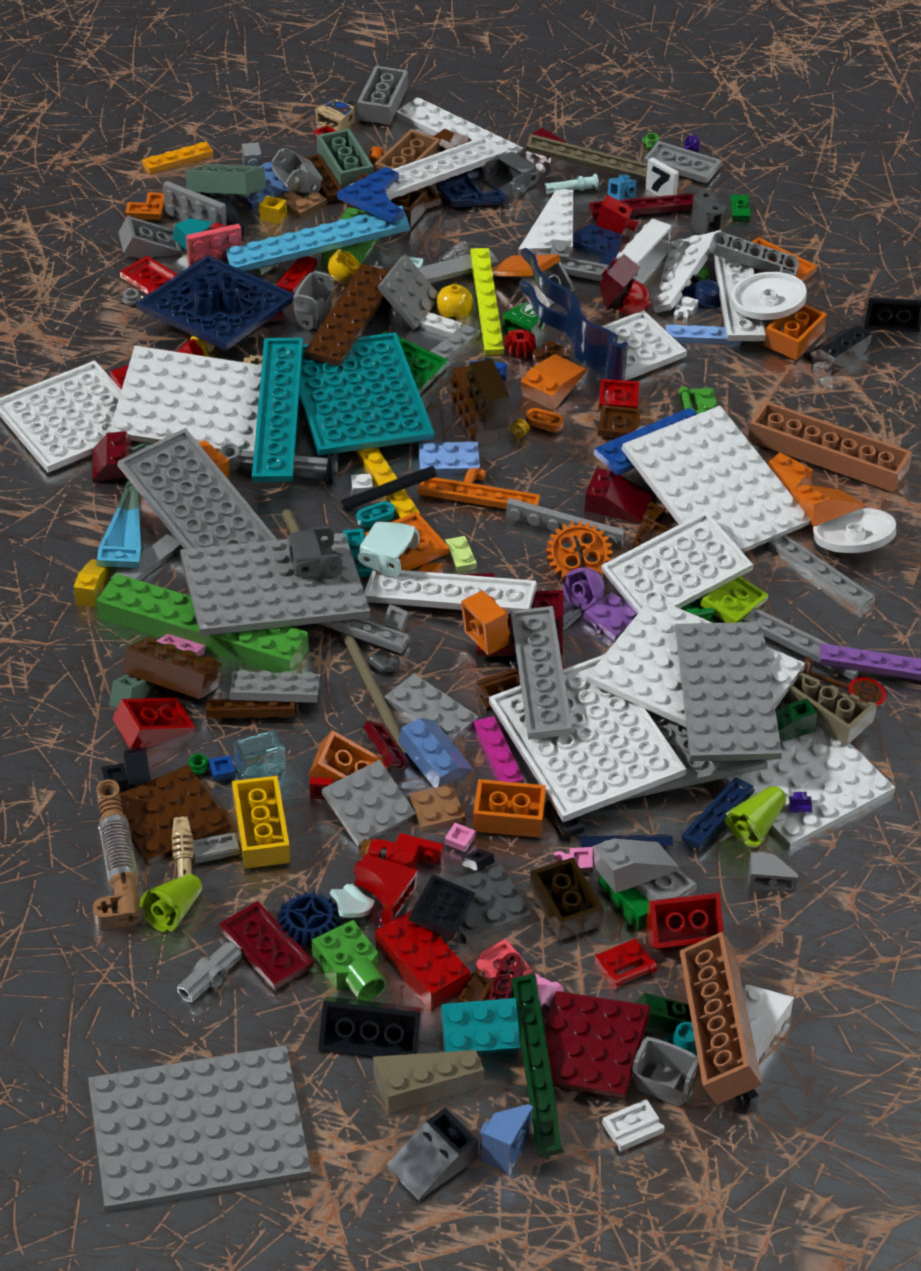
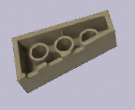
M802 672L798 673V678L793 685L789 686L788 692L781 700L785 704H790L808 699L817 712L816 725L846 746L874 721L877 704L873 702H863L859 700V696L852 693L850 696L844 694L833 685L825 686L820 683V680Z
M476 1050L373 1057V1075L388 1114L484 1086V1068Z

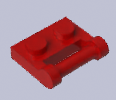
M636 938L601 952L594 957V962L613 989L620 988L623 983L644 974H653L658 971L656 962L650 959ZM639 964H642V965L639 966V967H636V968H634V969H631V970H629V971H627V972H624V973L618 975V973H620V972H622V971H625V970H627V969H629V968H632V967H634V966H637V965H639Z

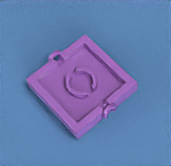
M614 591L584 612V618L595 626V630L598 633L603 632L614 642L637 616L628 602Z

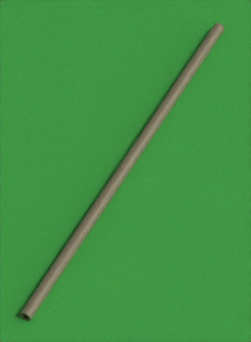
M284 510L282 516L290 533L301 531L291 510ZM340 632L389 733L406 757L410 758L398 742L401 731L354 636Z

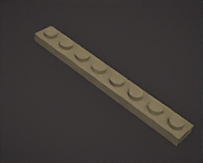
M533 134L529 135L525 151L618 175H629L630 178L646 182L648 166L646 163Z

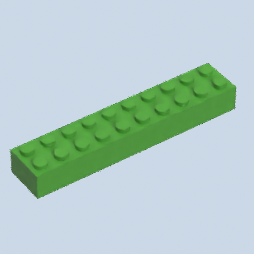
M117 573L96 600L98 619L159 638L170 634L206 645L205 652L270 671L271 673H282L285 671L295 673L309 650L308 632L290 626L200 636L189 595Z

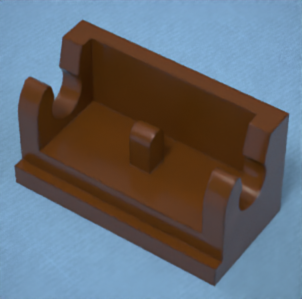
M514 668L476 681V696L485 711L493 710L489 704V697L520 686L518 670Z

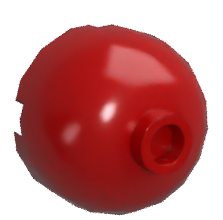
M631 279L626 287L628 290L622 295L618 307V313L624 316H630L644 310L648 311L651 305L648 288L641 282Z

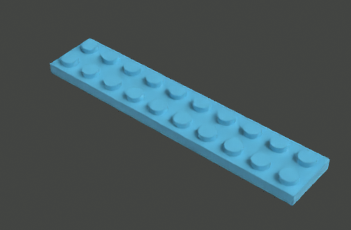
M405 212L403 218L393 223L370 213L357 215L346 220L341 219L329 224H321L313 228H305L293 233H285L277 237H269L257 242L252 241L248 244L233 246L225 250L229 265L243 271H249L409 231L410 225Z

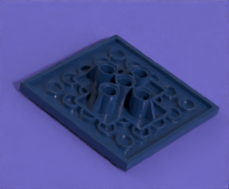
M206 255L136 303L138 310L221 349L227 350L293 303L295 294Z

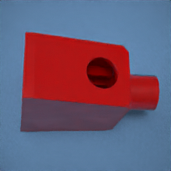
M607 195L601 204L596 225L623 236L626 229L636 232L639 222L630 219L631 207Z

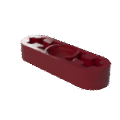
M508 953L502 958L487 1000H498V997L500 999L514 998L511 979L521 977L525 969V962L517 953ZM505 982H510L509 989L500 992L501 985Z

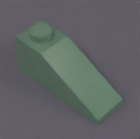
M126 674L113 681L109 706L117 709L121 699L145 698L155 684Z

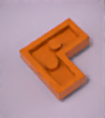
M148 192L146 203L128 202L125 216L137 219L161 220L164 210L163 193Z

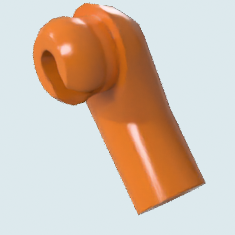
M478 467L471 468L467 471L463 482L473 484L477 479L484 480L486 471Z

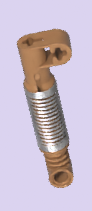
M106 779L98 783L96 793L101 816L99 831L108 882L113 889L114 895L99 898L93 904L94 923L102 930L132 926L142 920L137 891L139 876L136 868L129 821L126 815L123 814L118 783L114 780Z

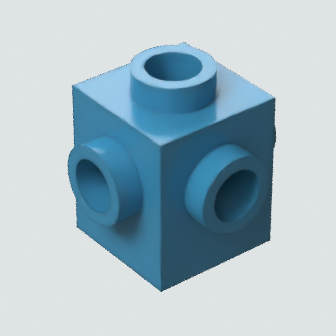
M619 175L618 178H610L608 195L617 200L635 198L637 181L630 179L629 175Z

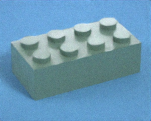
M350 129L317 135V153L321 155L342 189L355 183L362 173L367 175L374 173V166Z
M203 164L185 170L187 189L201 195L209 193L210 196H216L223 193L224 196L239 194V197H249L250 194L259 193V190L266 188L264 166Z

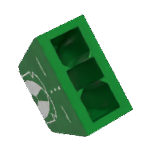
M521 303L503 314L502 329L507 332L514 331L515 328L518 330L524 329V331L530 330L531 334H535L536 338L545 326V323L533 311L532 305L528 303Z

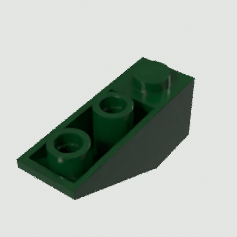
M808 699L787 704L776 712L780 742L815 732L817 712Z
M643 993L635 1002L650 1006L651 1012L645 1029L647 1033H675L676 1027L680 1023H692L689 1004L648 993Z

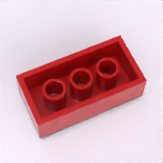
M411 910L375 930V948L426 1007L433 1011L442 1004L459 996L464 988H468L466 984L471 977V971L436 932L408 921Z

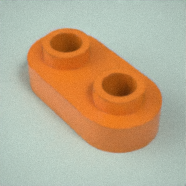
M532 408L526 412V422L532 427L550 432H557L563 429L564 418L560 414L539 408Z

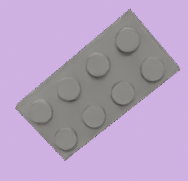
M658 141L644 158V163L648 164V159L653 157L677 170L682 177L706 184L720 168L722 161Z
M169 181L163 184L165 214L182 221L190 218L212 221L227 226L226 205L224 203Z
M247 670L234 671L229 691V700L317 703L320 674L312 672L297 674L289 671L282 673H271L270 671L249 672Z
M414 673L384 696L387 705L412 722L419 718L435 720L452 743L473 727V721L479 720V716Z

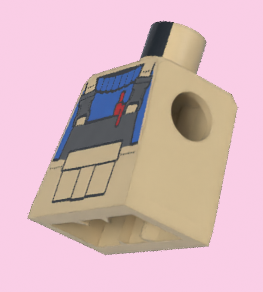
M335 99L316 108V124L322 127L329 126L336 131L348 129L355 121V103L352 101L344 103Z

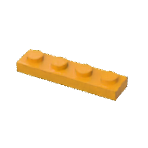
M200 142L196 145L182 147L178 150L142 159V164L147 172L152 174L213 157V150L207 142Z

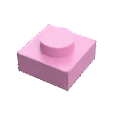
M454 823L445 837V844L466 852L475 838L476 831Z

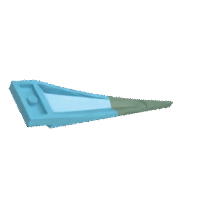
M129 480L112 521L99 545L97 566L139 568L141 558L138 491Z

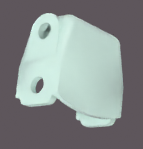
M376 522L360 545L358 560L364 566L381 574L397 578L401 573V562L398 557L407 547L415 549L419 545V532L414 526L402 523Z

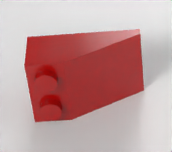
M178 698L121 699L112 717L130 749L151 748L193 732L196 729Z

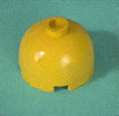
M339 249L329 259L328 271L335 284L347 286L361 264L348 251L343 253L341 252L342 249Z
M453 284L440 290L436 299V310L440 316L448 319L451 316L456 317V320L466 318L472 312V295L467 288Z

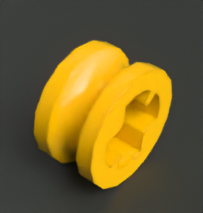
M516 419L510 426V432L516 438H523L530 429L529 424L523 419Z

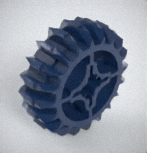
M304 890L303 895L295 893L294 899L287 897L286 903H282L277 915V923L281 925L280 931H286L285 936L287 938L291 936L293 941L297 942L298 945H302L304 950L307 946L312 947V939L341 926V916L338 912L337 903H333L331 897L325 898L324 893L316 895L315 891L312 894H307Z

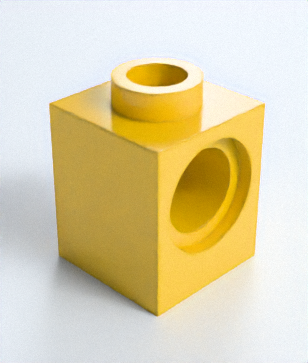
M266 196L258 206L260 220L280 225L287 215L286 200Z

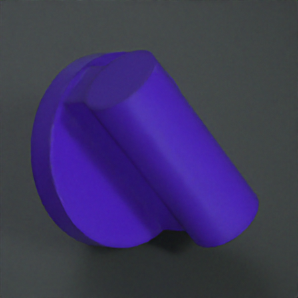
M696 135L688 136L684 141V149L699 153L700 140L697 139Z
M793 792V796L789 797V813H812V797L807 796V792Z

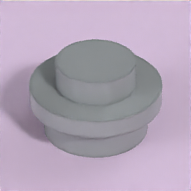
M128 289L124 292L122 300L125 304L134 306L141 300V295L136 289Z

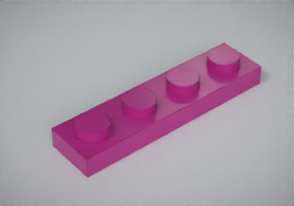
M492 716L473 721L474 730L497 780L524 783L523 776L495 717Z

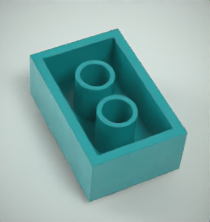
M516 998L441 1005L440 1014L444 1052L476 1050L478 1055L518 1052L521 1048Z

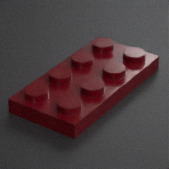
M256 901L219 923V930L230 942L237 945L246 960L276 990L314 967V961L297 942L293 941L291 936L288 938L285 936L286 931H280L281 925L277 923L259 901Z

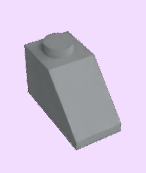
M751 852L749 889L796 891L798 874L775 854Z

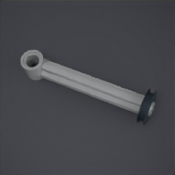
M233 443L221 446L219 452L229 460L230 471H234L240 466L253 467L254 451L241 450ZM330 452L328 459L295 455L294 471L326 474L327 481L332 479L334 482L338 471L337 452L334 455Z

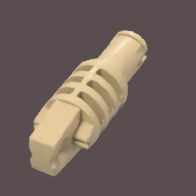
M176 817L173 821L172 849L173 859L177 862L178 877L188 873L192 874L191 860L194 857L193 834L191 833L188 817Z

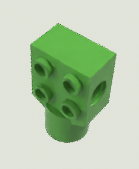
M354 920L312 939L313 959L336 990H351L358 1000L372 1001L385 990L387 980L378 970V952Z

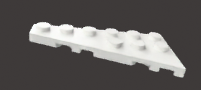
M555 190L518 249L519 255H521V249L523 248L529 249L534 255L538 252L551 254L552 239L571 241L570 253H573V190Z
M722 230L694 235L690 238L677 239L671 242L653 305L655 313L672 310L682 297L684 287H688L691 284V277L696 276L707 261V254L710 252L709 245L714 234L722 232Z

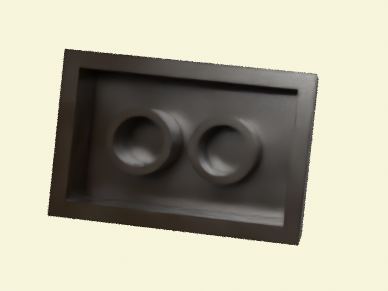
M493 359L470 363V371H467L469 387L466 388L468 398L472 399L473 410L477 411L479 423L483 424L485 431L508 427L510 396Z
M574 857L531 871L530 890L559 940L602 926L604 908Z

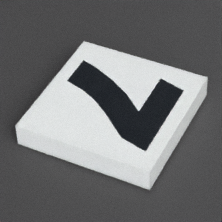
M653 157L648 159L646 189L658 196L677 195L679 172Z

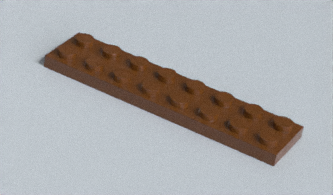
M361 264L305 349V357L339 367L342 365L384 299V296L377 287L389 273V270Z

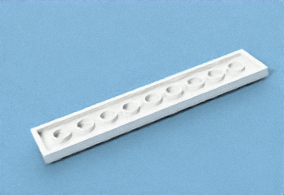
M484 136L392 169L399 173V179L392 183L388 189L386 188V195L391 200L409 192L417 191L420 188L433 185L439 181H444L450 177L458 176L461 173L472 171L475 168L484 166L487 161L506 154L507 150Z

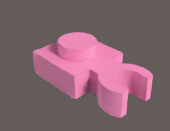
M593 847L570 848V854H565L561 851L554 852L555 860L563 861L574 857L582 872H594Z

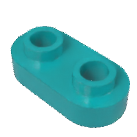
M383 501L362 508L356 514L357 524L361 527L369 528L376 522L389 521L395 516V507L392 503Z

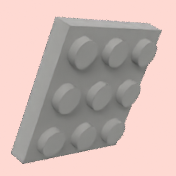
M407 254L401 256L377 287L411 330L419 326L421 320L435 305L438 292Z
M380 760L323 788L321 792L357 847L407 822L416 815V812Z

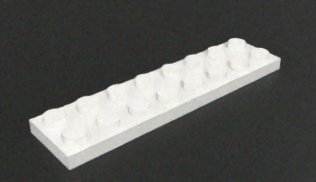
M415 98L396 111V118L433 136L443 129H448L454 133L456 131L472 140L485 136L506 149L507 153L515 152L520 156L523 154V147L421 98Z
M713 254L717 283L720 287L719 295L727 341H765L766 334L763 320L749 318L738 313L731 302L733 287L740 280L753 275V267Z
M372 570L365 590L367 602L462 610V600L483 590L488 596H492L501 608H504L508 614H511V611L531 609L537 589V581L401 570L400 575L395 578Z

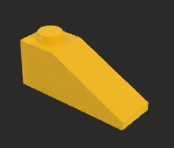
M91 559L78 573L73 587L76 605L97 607L96 600L102 593L111 567L97 566V560Z

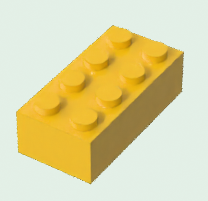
M278 776L232 781L233 801L244 869L290 863V845Z

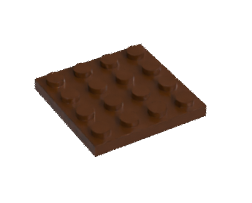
M189 765L120 794L123 814L126 815L129 821L132 842L148 866L173 855L172 832L173 821L176 817H188L193 840L218 836L231 830L229 821Z

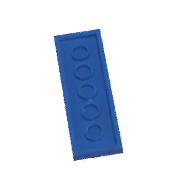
M687 408L594 448V455L619 476L635 469L634 465L621 450L624 443L695 416L697 413L693 409Z

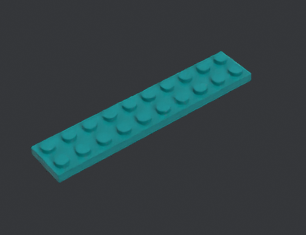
M264 338L252 482H293L303 338Z

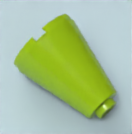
M769 786L730 809L726 813L727 817L725 818L729 830L736 838L741 836L747 840L745 842L747 846L758 847L765 839L786 803L785 792L779 787Z
M188 873L146 891L141 896L139 904L140 909L144 908L146 913L144 916L145 920L160 932H165L166 930L174 931L201 893V881L197 876Z

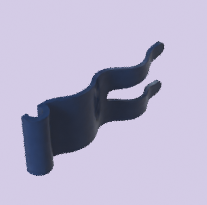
M527 248L521 249V256L531 266L534 280L539 290L547 298L561 305L567 312V315L544 306L538 300L532 285L522 280L519 282V287L530 298L533 311L537 317L545 324L560 330L570 339L574 354L583 365L604 373L605 379L625 381L628 343L618 344V335L589 322L581 313L576 296L569 289L551 281L541 272L534 253Z

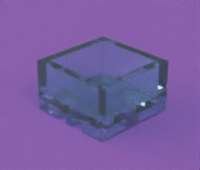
M276 729L233 742L235 772L239 780L278 776V780L287 778L286 761L284 759L286 757L285 747Z

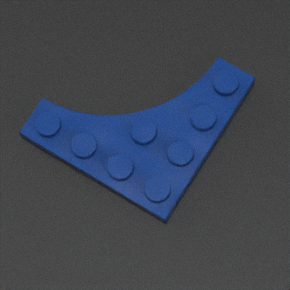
M383 167L337 192L338 199L390 223L404 217V210L393 204L386 195V188L388 189L392 183L399 179V173L389 167Z

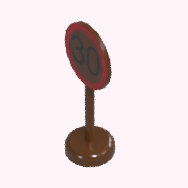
M806 656L803 661L805 667L802 673L848 690L849 695L852 693L859 696V700L863 702H873L877 704V707L883 705L886 699V692L877 681L860 677L847 684L811 671L813 665L811 657Z

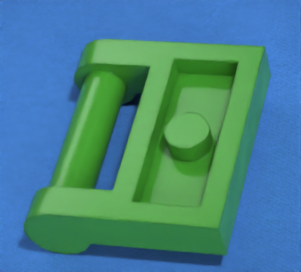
M684 386L678 391L680 398L683 400L684 408H691L697 414L718 407L713 388L689 389ZM694 398L697 410L692 408L690 399Z

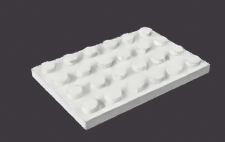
M705 511L601 565V569L636 614H638L651 597L680 609L753 570V564L712 516Z

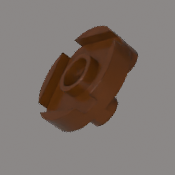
M546 341L545 344L534 349L532 354L533 365L539 364L554 354L570 361V350L556 344L554 341Z

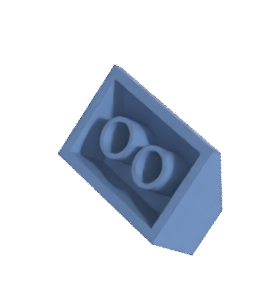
M419 718L401 728L398 742L433 787L451 784L473 772L471 765L435 720Z

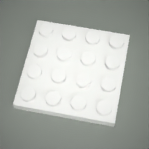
M645 311L601 326L618 335V344L628 343L625 381L682 359L687 355V350Z

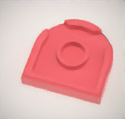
M504 939L480 953L476 962V971L482 970L487 979L496 976L500 962L506 954L513 952L517 953L520 957L521 955L507 939ZM523 959L525 969L522 976L533 973L531 967ZM510 982L503 983L500 989H508Z

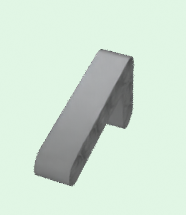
M723 232L715 233L709 245L710 252L716 256L764 272H782L796 276L799 266L798 259L793 255Z

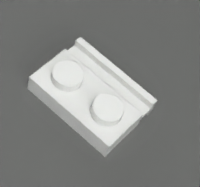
M647 1099L608 1115L602 1120L603 1126L613 1142L618 1145L620 1152L658 1136L665 1131V1126L660 1123L659 1117Z

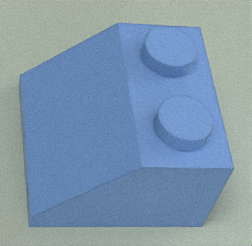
M527 1104L494 1113L489 1122H484L480 1131L482 1141L479 1150L482 1151V1162L506 1173L511 1171L531 1136L532 1105Z

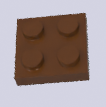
M602 405L598 436L619 438L635 431L639 427L641 409Z

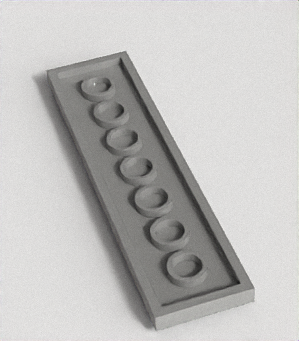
M553 606L511 611L528 740L572 735L571 717Z

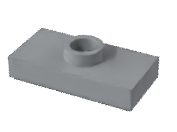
M236 832L193 840L195 864L241 854Z

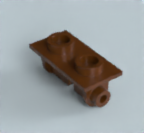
M482 970L473 972L466 984L468 988L463 989L456 1003L484 1001L490 993L495 977L487 979Z

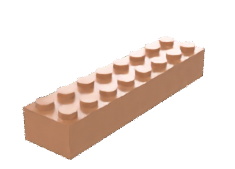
M765 401L751 421L748 441L893 493H895L910 466L912 451Z
M723 932L680 950L702 1084L716 1105L762 1085L736 951Z

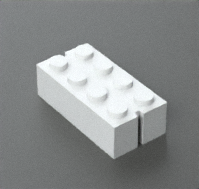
M651 219L634 236V239L627 243L625 249L618 253V259L625 254L641 267L632 279L643 284L668 256L670 241L667 240H670L672 225Z

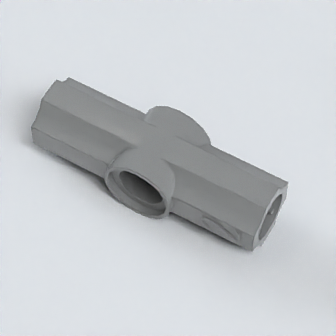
M226 942L209 958L206 956L202 957L196 963L193 972L177 986V992L186 1002H193L210 986L213 988L217 987L223 981L226 971L242 958V952L233 942Z

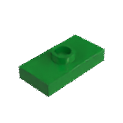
M731 194L732 221H750L749 196Z

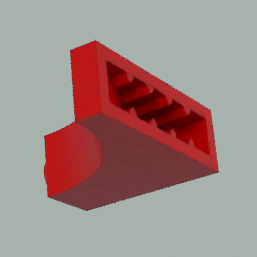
M366 854L360 862L357 861L353 873L356 875L355 885L370 891L380 900L383 905L381 923L387 924L396 918L414 892L418 870Z

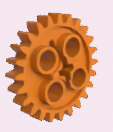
M579 520L577 526L574 525L573 521L570 522V527L563 524L562 531L556 528V535L551 534V541H547L548 548L545 554L549 555L546 557V562L550 563L549 569H555V576L561 574V581L567 578L566 574L568 572L581 568L580 557L576 551L577 545L574 537H576L579 552L582 554L583 566L596 570L603 577L601 565L611 561L610 557L613 556V551H611L612 543H608L609 536L603 537L604 530L597 532V525L590 528V522L582 526L581 520ZM587 539L590 540L591 543L585 544L582 541ZM563 544H570L571 547L565 548V547H563L562 545H563ZM594 558L596 559V561L589 562L587 559ZM574 562L576 566H569L567 563Z

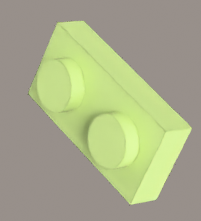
M465 536L445 539V543L449 546V556L457 573L477 569L476 560Z

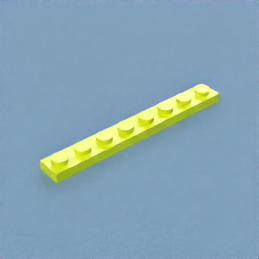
M472 248L470 256L484 354L503 355L504 346L489 248Z

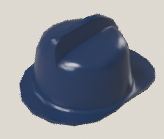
M712 280L699 281L695 285H690L682 290V296L697 299L698 305L708 308L721 306L720 287Z

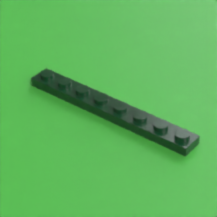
M534 973L511 980L514 998H516L518 1027L529 1103L533 1106L532 1123L538 1157L543 1158L564 1153L538 980Z

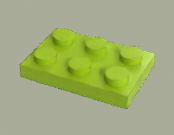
M740 576L702 598L700 605L704 608L713 607L714 615L725 623H736L743 621L754 608H758L765 603L769 595Z

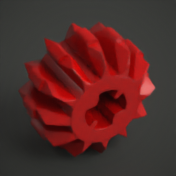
M516 328L514 331H509L504 339L506 352L510 353V356H516L517 359L519 357L526 358V355L532 356V352L536 348L535 334H531L530 330L524 331V329L518 330Z

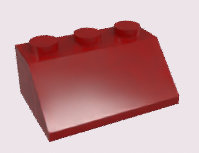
M720 893L649 900L647 913L649 945L654 949L690 945L720 932L724 933Z

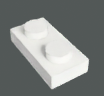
M430 312L420 322V329L445 337H449L462 327L460 322Z

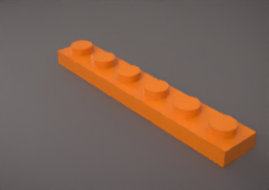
M436 477L420 483L418 487L419 495L506 509L509 498L537 506L540 503L539 494Z

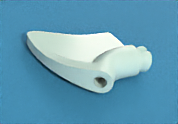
M346 884L343 889H331L330 895L338 904L339 915L345 918L369 915L375 902L374 899L363 894L353 884Z

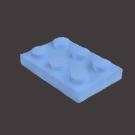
M478 442L419 443L420 470L434 466L437 475L466 474L471 468H480Z

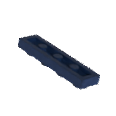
M735 777L682 834V841L701 851L726 824V813L749 799L755 792L754 786Z
M670 834L579 836V846L581 848L593 847L611 839L658 842L664 850H667V846H673V836Z

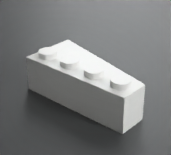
M746 984L744 996L757 1061L759 1062L760 1057L767 1051L775 1035L777 1036L785 1020L787 1021L791 1015L794 997Z

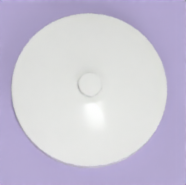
M762 272L750 275L740 280L731 292L732 306L738 313L760 320H771L789 316L801 309L807 299L805 284L799 278L782 272Z
M861 508L814 526V540L819 546L834 552L859 553L871 551L893 540L896 535V521L890 514L884 511Z

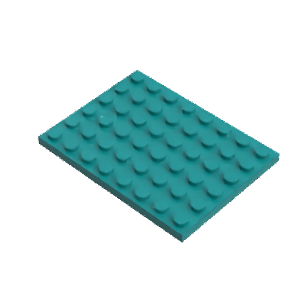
M396 332L359 337L340 367L305 357V349L309 344L303 345L299 399L319 456L327 455L330 452L334 454L335 452L341 453L434 439V430Z

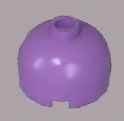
M582 567L571 570L566 574L567 578L566 582L563 583V591L571 605L574 602L582 610H587L602 599L605 591L604 581L596 570Z

